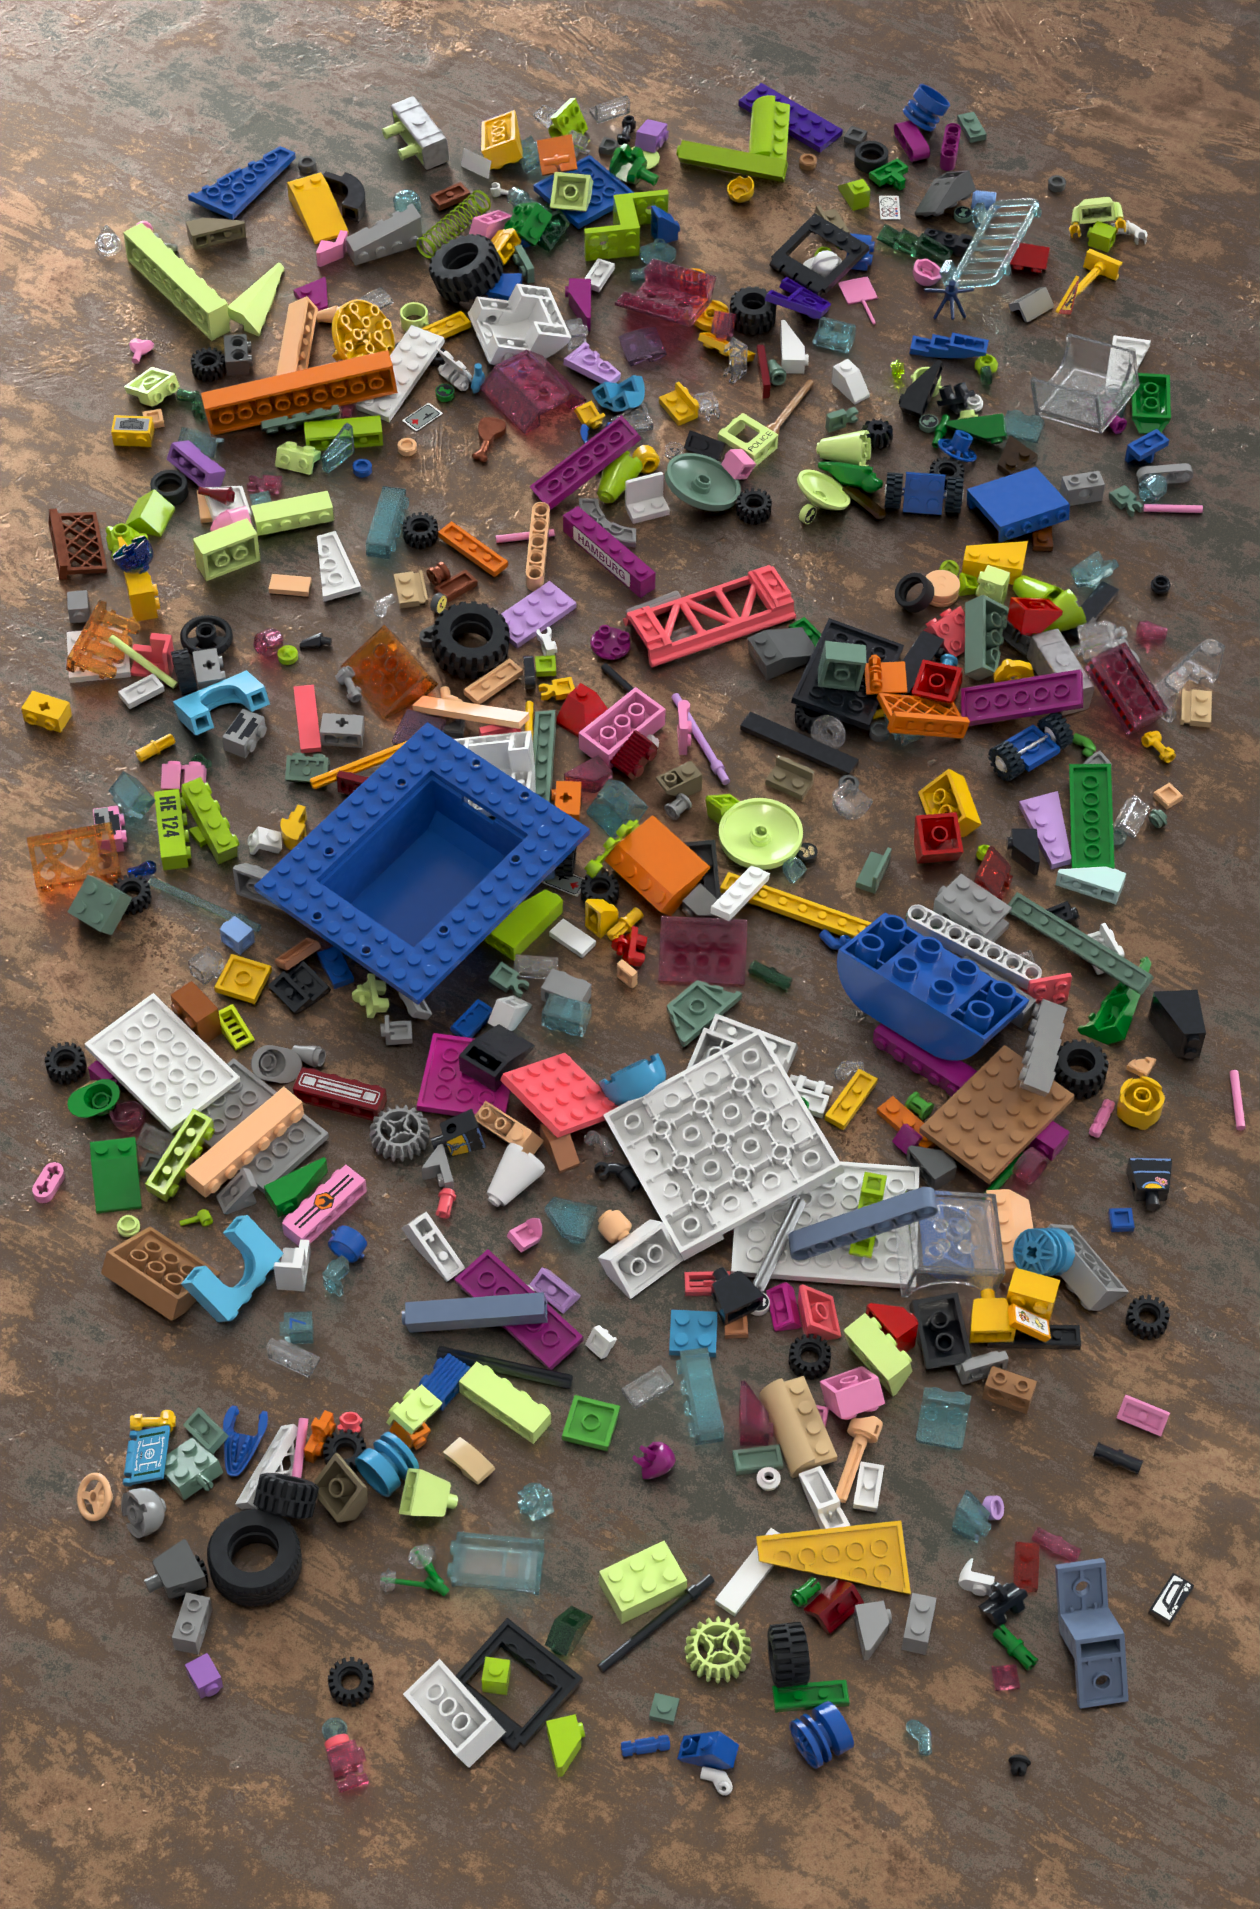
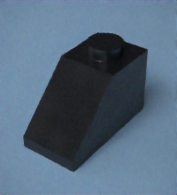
M1011 829V835L1006 839V848L1010 850L1011 858L1033 875H1038L1040 858L1037 829Z

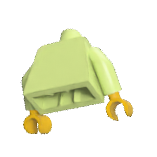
M1110 197L1083 200L1072 212V225L1069 227L1071 238H1073L1074 233H1078V237H1081L1080 224L1095 223L1096 221L1115 220L1116 233H1118L1119 228H1123L1124 232H1126V221L1123 220L1121 204L1112 201Z

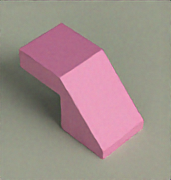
M340 230L336 242L321 240L316 251L317 266L322 267L344 257L346 237H348L347 231Z

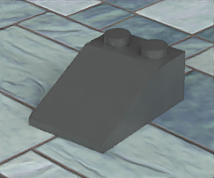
M802 627L764 630L747 638L748 652L767 681L808 663L815 649L814 644Z

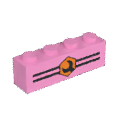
M347 1165L343 1166L340 1170H336L325 1184L318 1186L310 1198L304 1199L298 1209L293 1213H289L282 1222L284 1235L297 1246L300 1244V1239L309 1240L311 1244L367 1192L366 1180Z

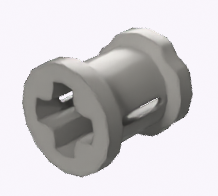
M679 793L672 803H667L664 806V810L671 819L677 820L682 812L692 807V803L685 794Z

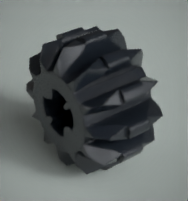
M873 418L872 421H866L861 429L869 431L870 434L866 435L867 438H871L873 450L875 448L881 450L882 447H888L893 440L892 425H889L888 421L883 422L881 418L879 420Z

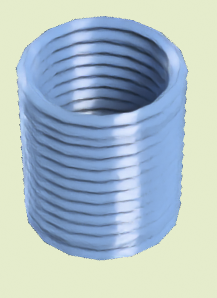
M976 190L972 195L971 209L994 212L997 193Z

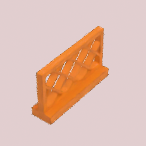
M878 693L877 696L889 721L887 726L889 733L964 739L970 724L968 717L961 716L954 702L950 704L919 696Z

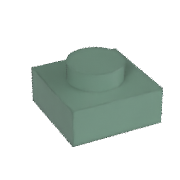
M655 1693L649 1720L674 1725L679 1698Z

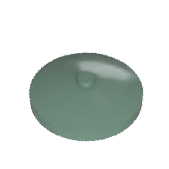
M695 453L680 454L669 461L665 470V480L670 490L682 501L696 508L708 511H723L731 508L740 495L741 487L738 479L735 480L724 469L721 462L711 457Z

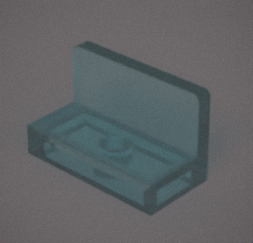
M189 427L181 428L178 442L189 440L204 455L214 457L218 442H224V438Z

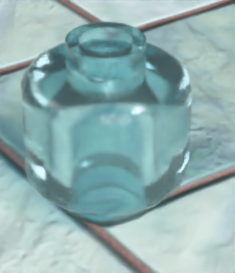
M1150 474L1138 486L1141 499L1151 503L1158 501L1167 493L1168 484L1166 479L1160 474Z

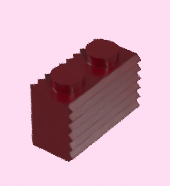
M634 730L631 736L628 737V740L618 750V753L610 760V763L633 781L636 777L638 778L642 775L647 762L652 761L656 757L658 747L637 730Z

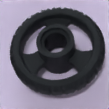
M201 615L192 618L183 626L180 640L183 648H187L188 653L192 656L194 651L214 648L217 649V654L221 655L230 647L233 633L229 623L221 617ZM214 625L222 628L226 636H217ZM196 627V636L188 638V634Z

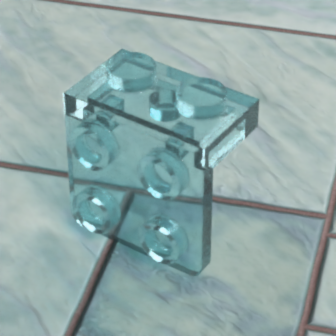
M924 1387L916 1441L955 1450L962 1449L971 1396L958 1391L948 1392L937 1387Z

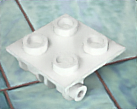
M437 348V351L446 362L438 367L439 374L460 391H466L469 384H472V375L465 370L466 366L459 360L455 362L453 360L454 357L445 350L443 352Z

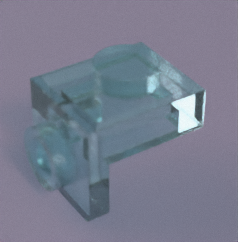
M343 1255L337 1260H332L322 1273L325 1289L332 1294H337L339 1297L344 1294L343 1284L340 1280L350 1272L349 1261Z

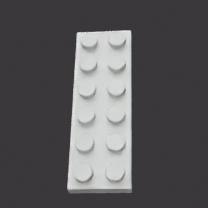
M411 325L390 355L398 393L357 402L356 409L372 416L380 415L382 420L390 422L438 353L437 348L441 349L445 343L444 337Z

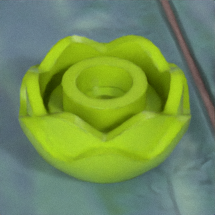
M986 354V356H979L976 359L975 369L979 374L989 376V373L992 375L997 371L998 362L992 355Z

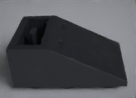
M498 1024L472 1040L459 1055L460 1071L496 1092L503 1084L500 1081L503 1073L515 1070L535 1045Z

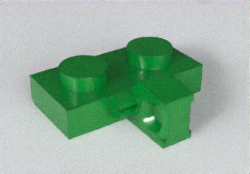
M897 158L869 172V178L879 186L888 183L890 185L893 184L896 189L902 190L905 188L906 181L903 175L908 173V166Z

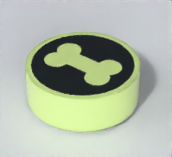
M806 504L799 513V520L805 524H810L816 516L817 508L811 504Z

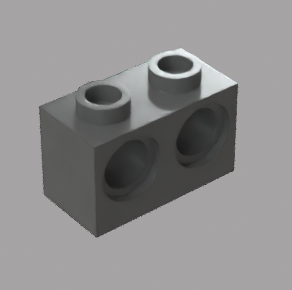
M246 334L224 335L227 376L250 374L249 366H253L252 355H248V353H252L251 341L247 342Z

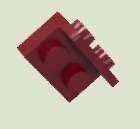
M339 770L336 776L338 792L351 795L369 777Z

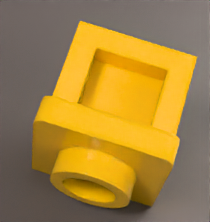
M592 400L574 410L581 424H586L589 428L592 427V429L601 426L603 419L606 417L604 413L599 414Z

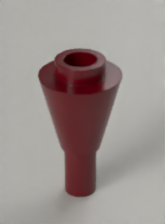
M199 487L198 489L199 495L209 496L226 506L233 503L235 499V492L232 487L211 489Z

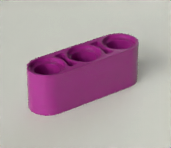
M911 120L894 124L895 137L911 162L930 157L929 145L916 124Z
M949 123L945 127L939 164L940 168L945 171H951L956 166L961 127L956 123Z

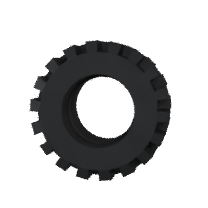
M748 286L747 288H741L740 291H736L731 296L729 321L732 323V327L746 335H760L763 332H768L769 328H773L776 321L777 305L765 301L766 294L769 291L757 286Z
M1072 1039L1071 1043L1069 1041L1064 1042L1063 1046L1060 1045L1057 1053L1059 1058L1054 1072H1056L1054 1081L1074 1094V1097H1077L1078 1100H1082V1097L1086 1099L1091 1098V1094L1097 1095L1104 1086L1109 1063L1106 1053H1102L1103 1049L1100 1046L1095 1047L1094 1042L1087 1043L1084 1039L1081 1041ZM1081 1066L1087 1069L1088 1072H1076L1070 1067Z
M279 1473L260 1474L253 1504L263 1511L280 1516L298 1519L313 1517L319 1487L311 1481Z
M801 1622L770 1625L767 1640L770 1669L774 1684L777 1688L807 1685L810 1679V1659L803 1625Z

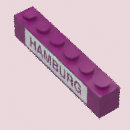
M579 506L563 515V532L639 598L655 589L656 572Z

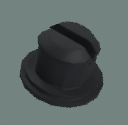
M1015 1754L1008 1759L1010 1764H1012L1011 1772L1013 1775L1019 1772V1776H1024L1027 1766L1031 1764V1761L1026 1756Z

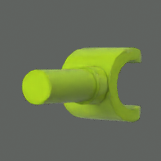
M202 1209L197 1213V1216L179 1222L180 1226L200 1221L201 1225L206 1227L213 1223V1219L208 1210Z

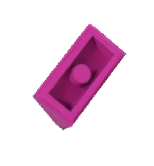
M784 1282L766 1290L770 1300L769 1308L774 1331L801 1328L802 1324L794 1288L787 1282Z

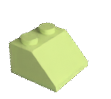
M555 172L550 208L586 212L593 188L591 175Z

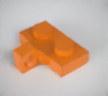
M324 1410L320 1420L316 1417L311 1424L312 1434L304 1448L306 1461L314 1464L317 1457L322 1456L328 1436L332 1437V1433L336 1429L333 1413Z

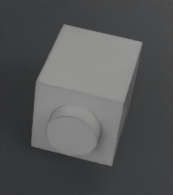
M87 590L67 592L70 623L89 622L90 603Z

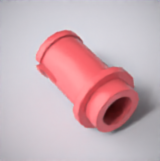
M443 1188L438 1195L440 1200L436 1215L447 1219L450 1217L452 1203L456 1200L454 1190Z

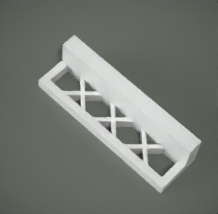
M295 1424L280 1427L235 1503L241 1510L259 1509L253 1502L260 1474L276 1472L292 1476L295 1454L293 1441L297 1436L298 1430ZM308 1435L306 1436V1444L310 1438ZM290 1455L291 1466L289 1470L283 1471L282 1460L285 1456Z

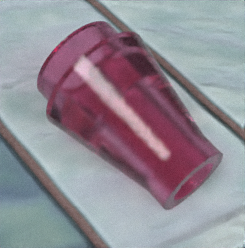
M1147 620L1139 621L1136 636L1140 637L1141 640H1165L1167 628Z

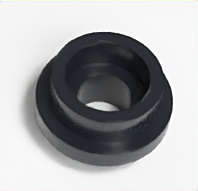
M1163 575L1156 576L1150 585L1151 589L1158 594L1167 593L1171 586L1169 579Z

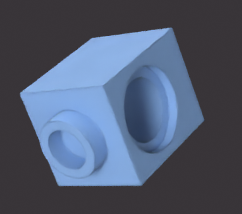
M236 916L224 922L220 928L221 942L239 955L255 942L253 929Z

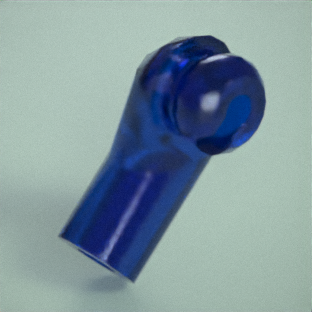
M146 860L139 866L128 868V877L131 878V874H134L135 878L138 875H152L157 870L156 863Z

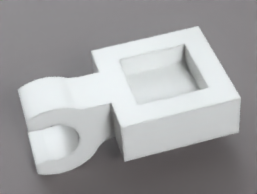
M547 627L546 634H542L537 629V639L541 643L543 655H555L557 653V646L555 641H551V628Z

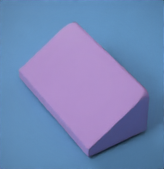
M543 1267L529 1285L537 1293L544 1292L547 1301L563 1314L581 1297L580 1294L554 1273Z

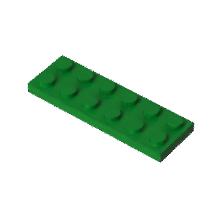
M1069 764L1072 868L1109 867L1115 869L1111 764Z

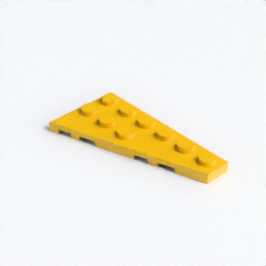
M901 1520L756 1536L759 1562L908 1595L911 1594Z

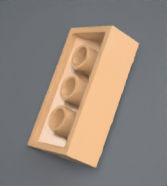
M1009 1189L986 1190L983 1205L995 1283L1011 1282L1015 1267L1018 1268L1013 1258L1015 1240L1021 1232L1033 1228L1030 1204L1028 1199Z

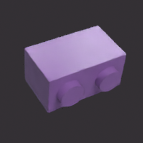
M647 119L636 132L635 147H639L643 151L656 153L668 139L669 131H667V124Z

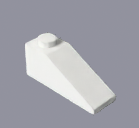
M781 320V367L786 373L804 374L805 366H808L809 356L805 354V346L787 322Z
M427 1212L419 1215L401 1228L413 1246L446 1282L465 1269Z

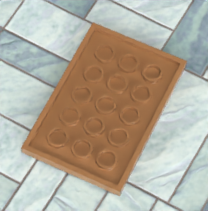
M1006 1045L991 1057L920 1127L919 1133L988 1184L1074 1100V1094L1054 1080L1049 1094L1045 1097L1020 1088L1021 1080H1018L1024 1066L1022 1064L1023 1058Z

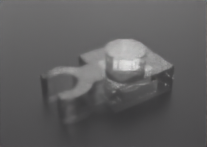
M713 391L694 395V398L699 403L700 413L706 412L705 418L707 421L711 420V415H715L717 419H720L719 403Z

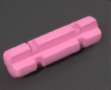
M1109 1099L1103 1101L1102 1107L1099 1109L1094 1123L1089 1129L1091 1136L1095 1138L1101 1136L1102 1130L1105 1128L1111 1116L1110 1114L1114 1110V1101Z

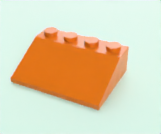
M653 815L622 839L604 860L658 911L668 916L674 914L682 904V901L710 869V866Z

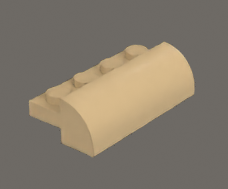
M804 1376L785 1382L781 1378L771 1382L762 1389L759 1394V1400L776 1442L780 1444L781 1454L792 1479L799 1477L801 1472L837 1461V1454Z

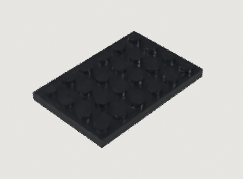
M829 618L794 692L791 703L868 730L880 703L877 699L878 694L866 695L865 670L859 691L818 687V666L825 641L866 645V663H869V658L874 654L878 655L881 663L898 662L904 645Z

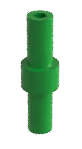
M943 415L940 424L936 426L935 437L932 442L934 448L939 447L938 441L946 435V421L950 419L948 415Z

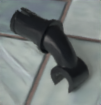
M606 1162L595 1164V1173L599 1170H604L603 1173L599 1174L600 1180H606L610 1174H616V1177L622 1180L630 1193L636 1191L641 1186V1183L632 1173L630 1165Z

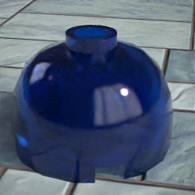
M139 536L131 540L132 544L128 546L123 545L114 553L113 560L122 571L131 574L137 572L142 574L150 568L149 564L152 562L154 552L151 543L145 536Z

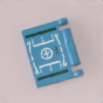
M168 1425L140 1431H130L129 1438L137 1440L128 1441L124 1475L131 1478L123 1479L124 1486L130 1487L134 1484L164 1479L170 1427Z

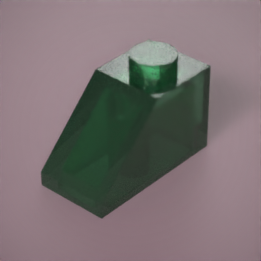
M570 1606L554 1619L545 1646L551 1648V1651L557 1655L567 1656L576 1648L593 1616L574 1606Z

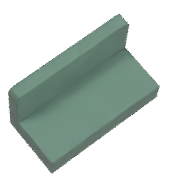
M888 847L884 856L872 851L870 852L856 881V888L876 893L890 864L892 848Z

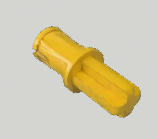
M168 734L156 741L151 740L146 746L135 750L136 757L142 763L156 754L160 755V751L175 744V738L172 734Z
M634 907L625 917H620L618 923L607 932L609 940L612 941L618 938L619 935L630 932L631 927L643 918L642 911Z

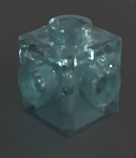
M540 1483L527 1484L523 1487V1490L517 1492L520 1499L517 1501V1505L521 1514H526L532 1521L542 1519L555 1512L552 1505L554 1499L551 1491Z

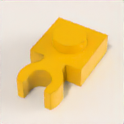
M572 677L552 680V685H538L539 692H545L541 693V700L543 701L549 700L553 696H555L556 701L566 699L568 694L575 689Z

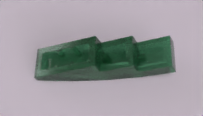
M886 223L876 239L910 256L928 259L946 265L953 253V250L924 233L918 237L903 228L902 232H899Z

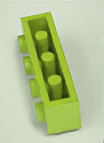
M199 777L182 784V797L218 864L237 857L240 844L237 836L231 834L227 818L222 817L218 801L213 800L209 784L204 783L202 778Z
M194 1108L191 1110L146 1181L145 1186L149 1193L165 1202L170 1197L173 1198L179 1189L178 1183L182 1178H186L185 1170L194 1159L197 1160L203 1151L202 1145L206 1140L209 1141L215 1132L212 1118Z

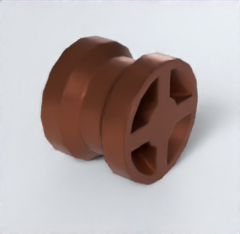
M439 562L436 564V567H430L426 570L427 577L434 586L441 584V581H446L451 577L449 569L443 562Z

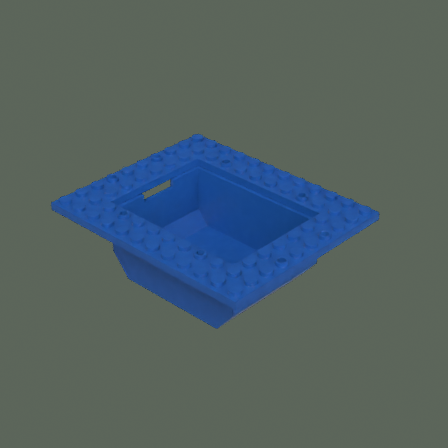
M427 722L254 885V889L257 893L419 1005L590 834V829ZM464 797L496 817V819L493 821L466 803Z

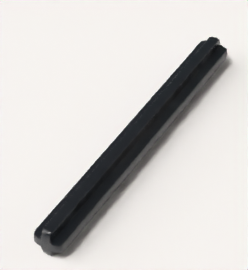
M439 1346L436 1353L437 1359H444L450 1353L470 1367L478 1362L483 1366H489L497 1373L564 1388H571L573 1383V1376L570 1374L445 1346Z

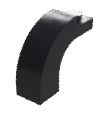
M326 171L323 177L328 183L331 192L345 197L342 203V217L359 223L366 211L365 190L362 183L355 176L347 172L339 176Z

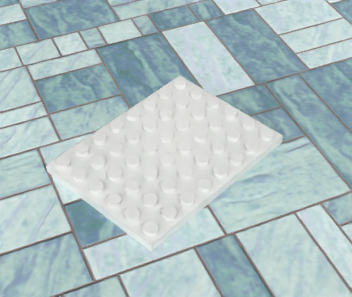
M840 1161L845 1173L806 1194L801 1191L794 1195L793 1198L786 1199L734 1228L731 1274L741 1271L747 1277H756L795 1197L803 1198L806 1205L793 1231L858 1209L864 1172L887 1175L883 1200L918 1189L920 1167ZM918 1221L876 1235L871 1259L849 1255V1244L805 1260H794L790 1255L788 1240L770 1279L915 1289Z

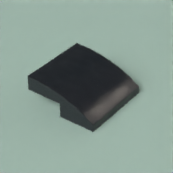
M303 960L287 974L283 971L268 985L295 1014L309 1008L331 991L330 987Z

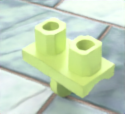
M368 973L367 982L363 985H357V989L352 992V999L355 1002H359L361 1006L365 1005L367 1018H374L376 1012L387 1011L389 1000L378 997V995L385 994L386 983L381 980H375V975Z

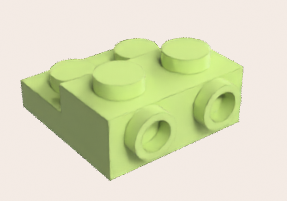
M154 367L149 368L124 386L126 393L138 396L142 404L149 406L158 405L166 396L175 393L180 387L174 373Z

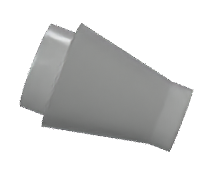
M294 1045L292 1048L300 1056L302 1062L312 1067L322 1066L325 1061L326 1052L320 1046Z

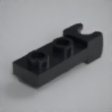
M926 228L920 238V244L955 253V256L967 258V250L973 249L974 239L966 234L959 236Z

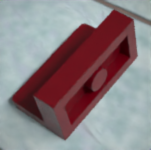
M836 1579L804 1608L806 1614L816 1617L824 1632L831 1634L854 1613L855 1605L864 1604V1601L853 1583Z

